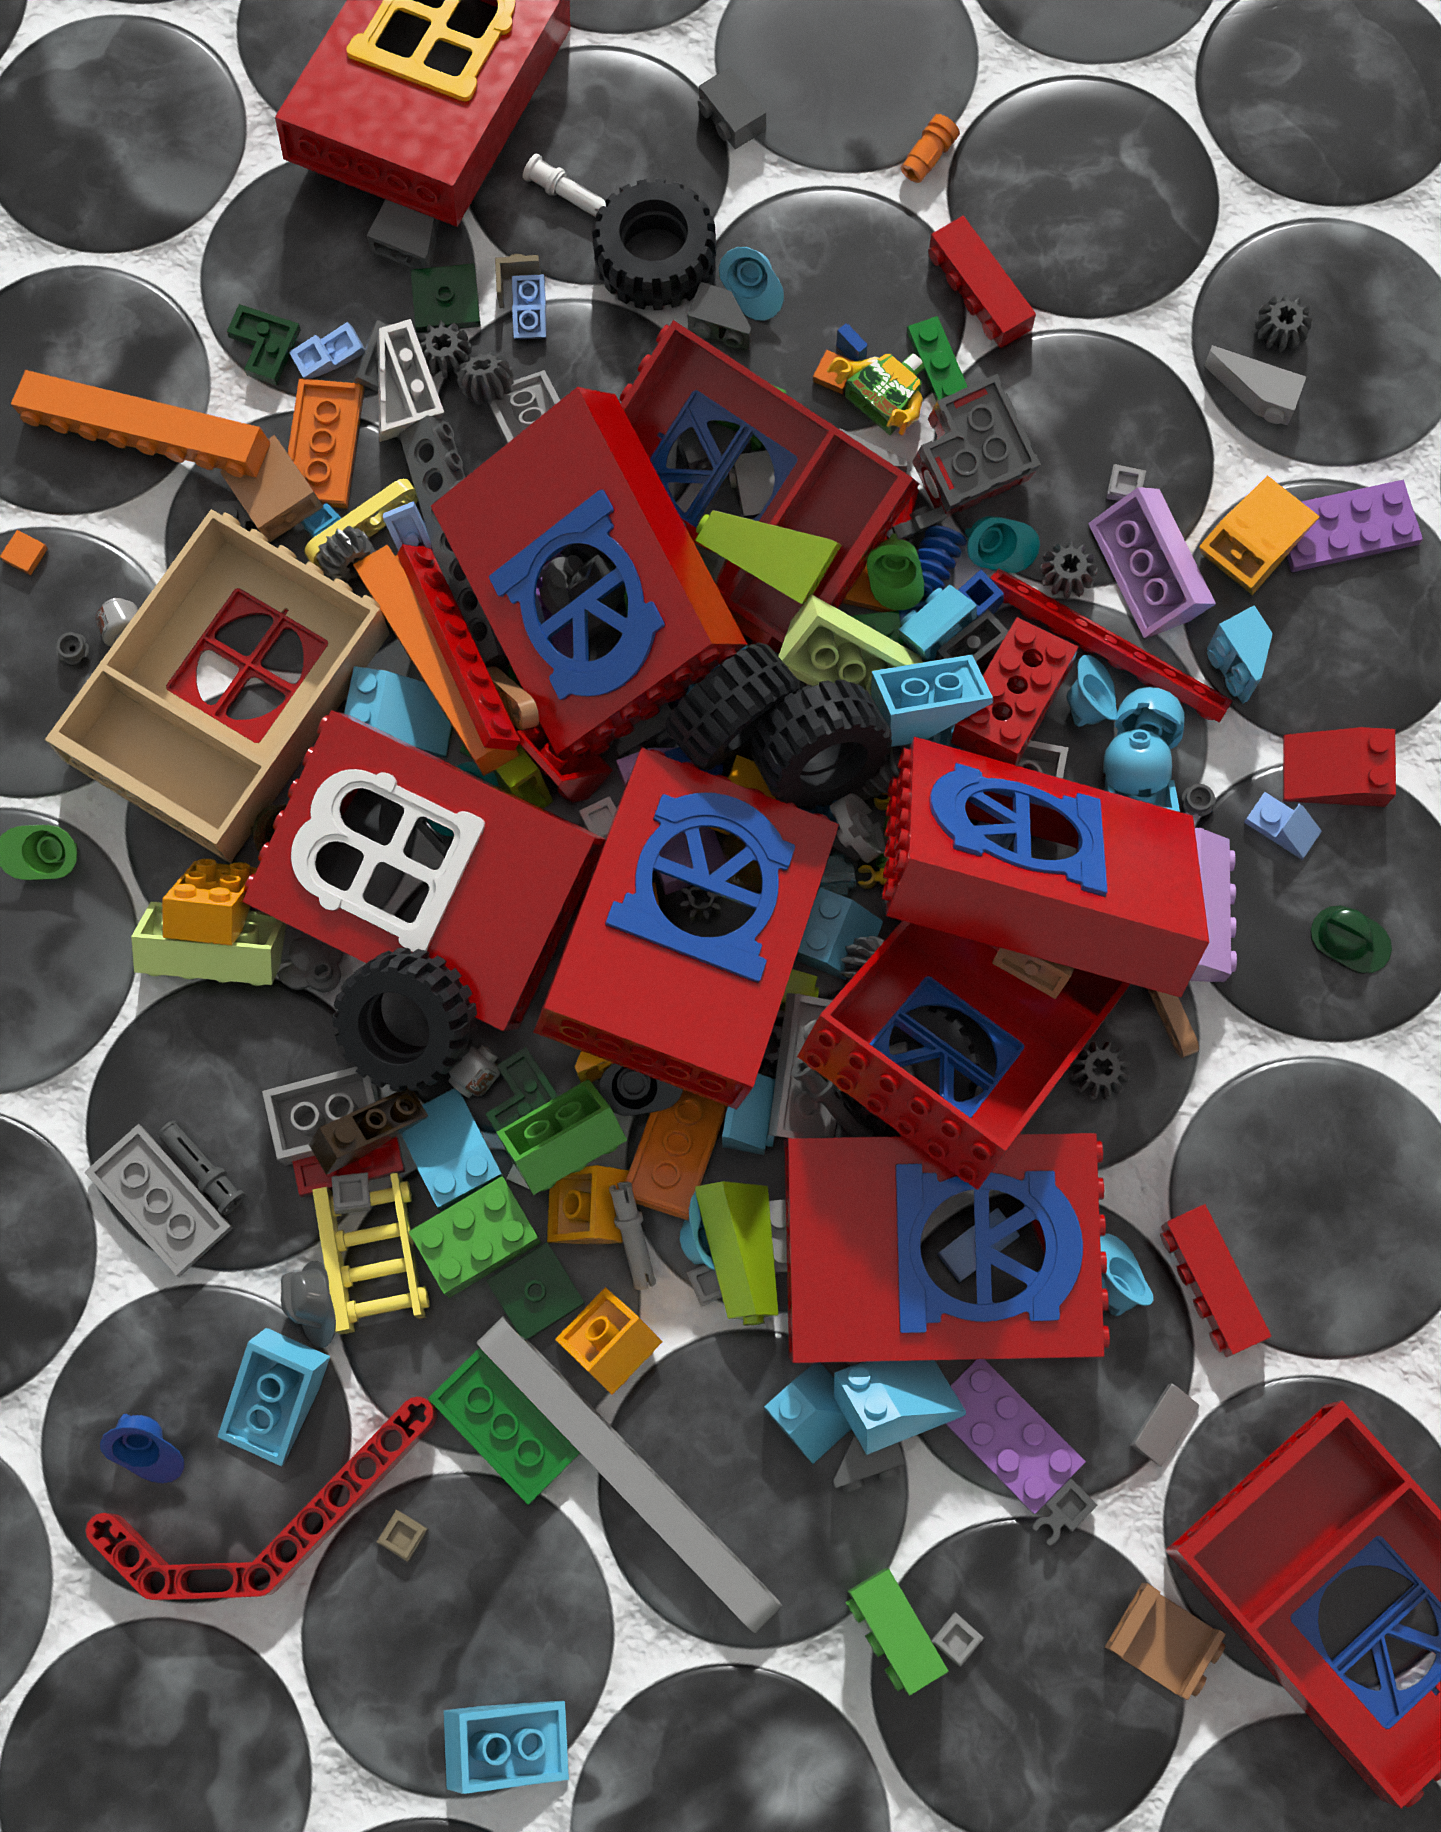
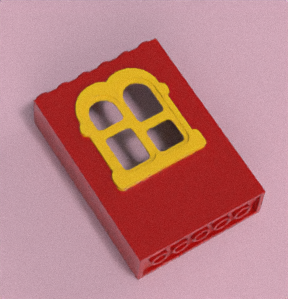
M347 0L275 116L283 159L458 227L570 31V0H480L498 7L497 13L481 38H473L446 26L461 0H445L440 8H432L413 0ZM397 10L431 22L413 55L409 58H404L376 47L378 39ZM438 40L472 52L460 75L451 76L427 67L424 64V61Z

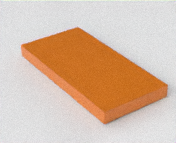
M299 378L287 453L322 505L328 503L331 507L348 509L365 387L359 383Z
M683 1090L680 1099L672 1107L662 1111L650 1112L625 1181L632 1183L636 1204L689 1221L691 1198L695 1192V1187L702 1184L728 1106Z

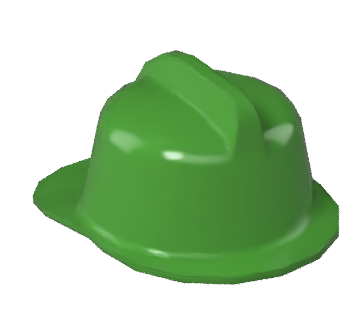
M896 533L891 534L888 540L883 541L870 552L867 557V570L874 598L881 605L891 610L902 611L910 609L920 602L924 595V579L921 562L915 547L906 540L898 539Z
M52 825L18 826L10 828L0 836V867L5 873L16 879L37 880L65 877L73 870L77 862V843H74L70 835L60 827Z

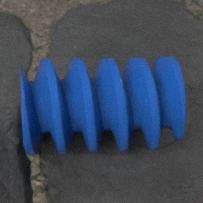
M938 525L930 526L926 529L925 538L921 540L920 549L917 550L924 579V595L921 599L926 600L938 588L945 589V584L941 580H949L951 574L947 569H953L956 566L955 560L951 557H960L962 551L957 546L963 547L967 543L965 536L961 533Z

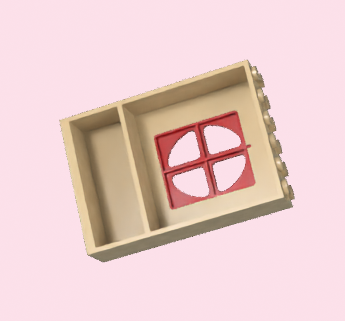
M211 509L45 740L65 763L231 864L303 760L308 749L312 747L318 738L317 729L322 718L325 715H329L331 710L336 711L348 695L354 666L366 668L390 633L385 622L386 619L380 610L381 606L373 598L367 595H363L361 598L354 594L352 588L338 578L332 581L324 576V572L315 564L307 562L305 565L298 561L296 555L282 545L276 548L268 543L269 540L259 531L251 529L249 532L240 526L241 523L232 515L225 512L223 515H220ZM267 615L273 619V624L254 651L248 656L238 653L215 638L216 633L225 625L245 616ZM286 629H291L298 634L303 647L304 661L300 679L294 684L288 683L261 665L267 653ZM206 650L216 653L239 668L233 681L214 705H208L202 700L197 686L198 662L201 654ZM251 678H257L285 695V700L281 705L263 716L246 720H235L227 716L229 707Z

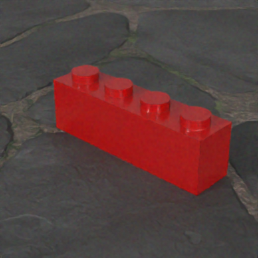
M964 215L931 234L928 249L931 261L935 266L940 265L943 269L948 284L954 291L958 290L962 295L968 312L978 317L982 323L983 331L989 340L994 339L1001 349L1033 330L1036 313Z
M1206 1204L1161 1225L1163 1232L1160 1233L1163 1245L1169 1253L1174 1252L1180 1264L1176 1266L1178 1275L1185 1286H1191L1196 1296L1193 1299L1194 1307L1202 1319L1207 1318L1212 1332L1209 1333L1210 1339L1215 1349L1219 1353L1223 1351L1225 1357H1229L1272 1337Z

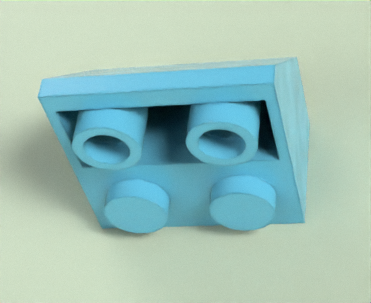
M1255 606L1220 623L1207 647L1209 661L1216 669L1219 668L1226 678L1225 683L1229 692L1233 696H1237L1242 704L1250 699L1262 678L1273 634Z

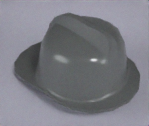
M310 1261L304 1266L302 1271L282 1275L280 1301L284 1314L295 1323L302 1324L305 1335L311 1344L322 1348L327 1347L335 1335V1311L330 1295L327 1271L319 1261Z

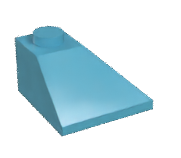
M820 1362L813 1363L764 1406V1410L812 1464L851 1430L849 1423L834 1399V1377Z

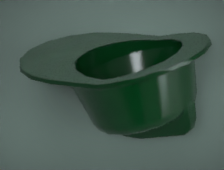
M1341 905L1330 906L1320 911L1313 920L1311 936L1317 949L1349 969L1359 973H1373L1382 969L1389 961L1392 952L1389 935L1382 926L1360 911Z

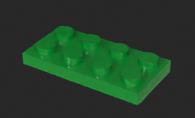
M478 1348L428 1398L528 1505L581 1454L481 1348Z

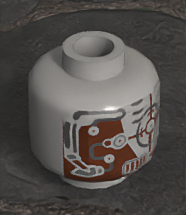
M113 598L106 601L98 610L96 623L103 642L108 646H113L138 611V607L133 602L121 598Z
M483 1044L479 1049L471 1046L469 1052L462 1057V1061L448 1072L451 1076L448 1080L449 1083L468 1098L472 1095L482 1096L500 1075L499 1068L495 1063L498 1056Z

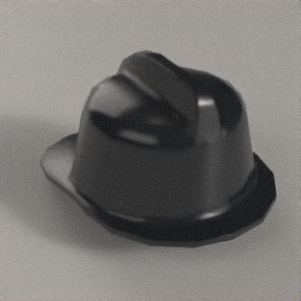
M615 1063L611 1064L604 1071L599 1082V1093L611 1107L612 1111L621 1116H633L670 1108L680 1099L684 1090Z

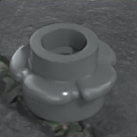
M68 632L61 635L57 640L56 654L61 661L75 665L80 663L82 658L88 656L89 645L86 643V638L83 635ZM71 647H76L75 651H70Z
M1194 784L1192 787L1186 788L1181 797L1182 801H1184L1183 808L1190 815L1206 816L1212 811V806L1216 802L1213 791L1204 784ZM1200 798L1201 803H1197L1195 799Z

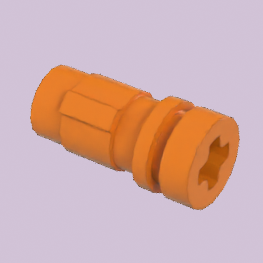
M935 114L928 123V126L922 131V138L918 140L907 155V159L901 165L902 173L915 183L922 182L924 177L930 173L938 162L942 153H946L960 135L957 125L950 118L941 114Z

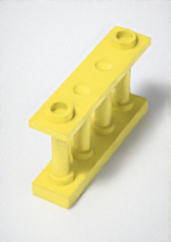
M398 1173L390 1174L392 1188L370 1192L371 1206L395 1202L398 1222L347 1233L344 1230H338L337 1217L342 1216V1214L335 1215L333 1192L327 1187L312 1190L324 1266L328 1275L329 1290L335 1311V1332L340 1335L355 1332L354 1323L359 1322L361 1317L412 1307L414 1316L421 1319L426 1318L424 1308L430 1307L426 1286L420 1287L413 1240L409 1234L411 1228L406 1203L412 1202L409 1182H403L402 1177ZM401 1236L404 1258L350 1268L349 1265L344 1266L342 1252L347 1251V1247ZM407 1272L410 1293L357 1304L355 1300L350 1301L348 1287L353 1286V1282Z

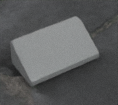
M1168 1384L1130 1446L1162 1467L1200 1405L1174 1384Z

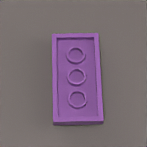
M1404 479L1302 501L1320 518L1287 555L1291 572L1420 545L1423 538Z
M976 1359L951 1385V1388L966 1410V1415L945 1423V1425L1033 1515L1086 1462L985 1359Z

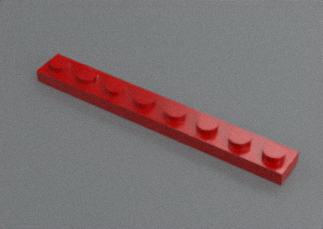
M402 544L397 553L484 748L515 751L520 743V739L432 549L424 546L417 547Z
M1000 568L990 577L1004 593V604L1009 603L1020 609L1021 614L1031 620L1043 622L1049 626L1053 633L1073 639L1078 642V645L1083 650L1103 656L1113 667L1133 673L1141 683L1170 692L1178 699L1179 703H1185L1196 709V712L1201 717L1220 723L1233 702L1228 697Z

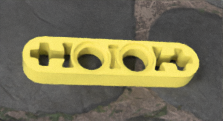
M408 479L395 481L312 538L305 546V556L311 563L321 569L322 567L319 565L316 557L320 552L318 546L327 541L326 536L334 535L337 528L343 531L345 527L350 525L354 529L359 528L370 538L386 526L383 520V513L413 501L416 505L418 498L415 487Z

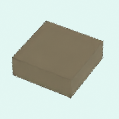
M396 1510L377 1543L409 1562L429 1529L401 1511Z

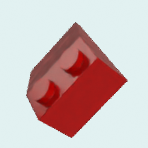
M543 727L516 731L520 739L519 744L535 761V765L539 768L540 772L548 776L557 785L560 795L572 803L589 799L613 771L599 755L591 756L590 753L572 757L571 754L556 755Z
M1358 727L1287 734L1283 736V802L1386 807L1395 797V729Z

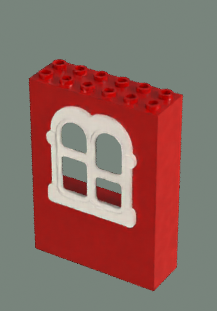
M331 710L329 715H325L318 726L317 733L319 737L315 746L310 747L304 756L302 764L305 767L300 778L295 779L289 788L288 797L290 800L285 810L280 811L274 821L273 829H275V832L270 842L265 843L259 853L258 860L261 862L256 873L251 874L245 883L244 892L246 894L242 902L365 963L388 950L394 952L398 948H409L411 953L417 949L425 950L430 953L429 958L431 959L438 955L447 961L445 966L450 971L455 968L462 975L459 978L461 984L469 986L472 995L468 998L469 1002L475 1003L477 1009L475 1018L502 1031L519 1029L594 871L605 838L355 717ZM360 788L368 789L400 804L404 808L401 821L388 845H381L351 830L344 824L341 818L340 807L342 800L349 792ZM420 817L433 820L451 829L454 833V839L442 865L437 870H432L406 857L403 851L415 823ZM339 841L362 851L364 855L352 885L347 891L340 890L325 882L316 870L315 861L317 854L329 842ZM385 862L428 884L429 892L413 923H407L364 900L363 894L378 863Z

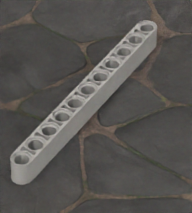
M502 1316L477 1341L478 1346L751 1631L757 1633L782 1607L781 1603L533 1344L529 1340L525 1341V1337L518 1334L508 1319Z

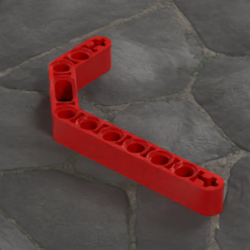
M416 1396L405 1401L253 1562L169 1565L122 1516L113 1513H100L93 1516L87 1523L86 1536L89 1542L141 1596L149 1600L261 1597L272 1595L434 1426L438 1417L437 1408L428 1399ZM415 1406L421 1409L426 1406L424 1415L427 1418L425 1421L415 1420L408 1427L415 1431L412 1436L407 1429L398 1425L401 1420L406 1424L411 1422L415 1417L412 1411ZM398 1431L402 1436V1445L398 1450L390 1452L385 1447V1438L390 1432ZM371 1458L376 1464V1472L371 1478L364 1479L359 1473V1466L363 1460ZM344 1485L350 1492V1498L347 1504L339 1507L333 1501V1493L336 1488ZM313 1513L320 1514L324 1522L323 1528L317 1534H312L307 1528V1520ZM104 1523L112 1524L109 1529L110 1533L116 1539L124 1540L118 1543L113 1537H102L105 1532L102 1525ZM290 1540L296 1545L297 1554L291 1562H286L283 1560L280 1551L282 1545ZM131 1546H135L140 1554L139 1561L133 1567L129 1566L125 1561L126 1551ZM261 1568H264L270 1574V1584L264 1590L257 1588L254 1582L255 1574ZM226 1569L233 1576V1584L230 1589L224 1592L197 1593L189 1589L187 1578L195 1570ZM156 1572H160L165 1578V1586L159 1593L154 1592L150 1585L151 1577Z

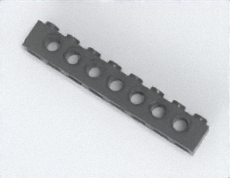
M427 415L399 433L434 556L486 668L496 666L501 670L510 665V662L431 508L433 503L462 481L465 475L462 468L463 461L455 445L454 431L449 422Z

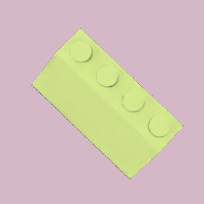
M812 594L791 620L778 656L797 679L808 685L816 686L819 685V682L826 680L833 683L836 680H845L862 686L870 695L872 671L923 663L920 655Z
M150 902L131 936L134 972L146 973L150 976L168 975L179 976L184 979H211L222 983L233 981L250 983L255 986L272 985L280 968L286 923L264 912L249 911L242 933L232 946L163 938L162 903Z

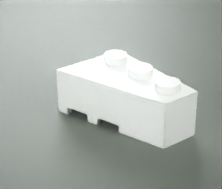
M411 319L379 328L377 339L379 442L398 437L399 433L427 415L442 420L444 410Z

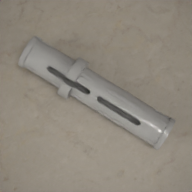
M619 1182L617 1183L619 1189H616L615 1185L609 1188L616 1212V1217L614 1218L615 1227H618L621 1232L634 1289H649L647 1282L653 1287L656 1284V1279L653 1274L641 1226L643 1215L642 1212L637 1210L632 1183Z

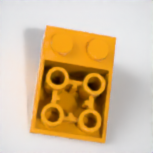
M1267 475L1220 521L1199 546L1200 552L1205 558L1253 595L1320 516Z
M213 859L194 861L162 898L163 938L232 946L242 933L250 909V905L242 902L246 894L244 886L250 875L255 874L258 868L250 867L249 864L243 862L227 865L218 864Z

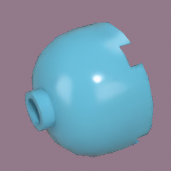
M1153 687L1137 689L1125 697L1119 706L1115 720V727L1118 729L1117 736L1122 732L1134 729L1147 730L1162 737L1168 747L1172 749L1179 744L1183 737L1184 710L1178 699L1168 691Z
M1141 729L1122 732L1111 741L1105 751L1103 773L1106 774V782L1117 791L1130 795H1139L1140 790L1151 789L1150 794L1160 791L1168 785L1172 777L1170 748L1162 737L1153 732Z

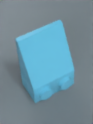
M973 655L872 671L871 697L891 730V747L911 744L913 737L927 740L993 703L992 694Z
M354 666L344 714L355 717L433 756L447 758L452 725L425 682L389 671Z
M455 1088L423 1104L422 1106L428 1117L401 1133L425 1185L441 1212L503 1176L462 1094Z
M265 1328L248 1341L217 1437L282 1467L320 1389L330 1356Z
M935 1360L866 1361L834 1373V1399L866 1455L966 1415V1410Z
M565 1701L489 1705L444 1710L446 1786L448 1790L467 1794L569 1780Z

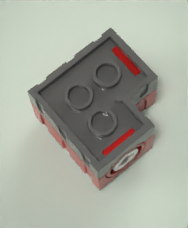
M998 373L936 402L928 417V421L938 436L937 440L921 445L912 461L934 509L942 506L947 518L951 517L955 512H962L981 503L982 500L988 497L990 499L1001 494L1016 484L1020 485L1029 481L1041 465L1037 455L1034 454L1031 448L1032 444L1022 423L1020 424L1016 417L1017 413L1008 394H1005L1002 388V382Z

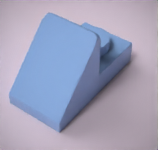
M414 501L383 513V520L398 551L402 544L417 547L424 546L432 549L425 522L422 520Z
M1266 792L1263 793L1244 822L1301 860H1303L1322 832L1303 805L1299 803L1295 810Z

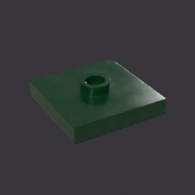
M475 263L411 270L414 318L417 333L427 332L428 324L434 328H439L441 320L445 323L446 328L453 323L458 326V329L481 327Z
M548 1242L486 1280L520 1336H524L525 1341L533 1338L585 1304Z

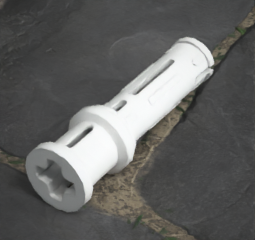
M534 154L526 164L523 179L527 182L532 180L542 186L548 195L555 196L558 194L596 217L600 207H606L604 199L569 179L565 170L561 167L554 168L544 162L541 155Z

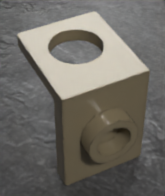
M512 254L509 257L495 258L496 292L499 308H505L503 280L512 279V276L541 275L539 255L525 256L522 254Z

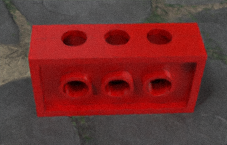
M1017 617L983 674V678L992 694L993 703L956 723L951 743L971 753L1017 766L1072 669L1079 647Z

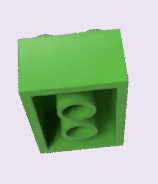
M589 1079L496 1132L510 1159L533 1195L552 1188L560 1179L571 1173L581 1171L589 1162L603 1154L615 1151L620 1144L627 1141L611 1107Z
M503 1176L409 1231L443 1294L448 1298L542 1243Z
M884 1568L847 1591L851 1599L845 1603L856 1622L865 1621L870 1630V1633L866 1634L865 1638L875 1655L880 1657L884 1654L890 1665L884 1671L895 1690L900 1691L904 1689L910 1696L949 1672L890 1569Z

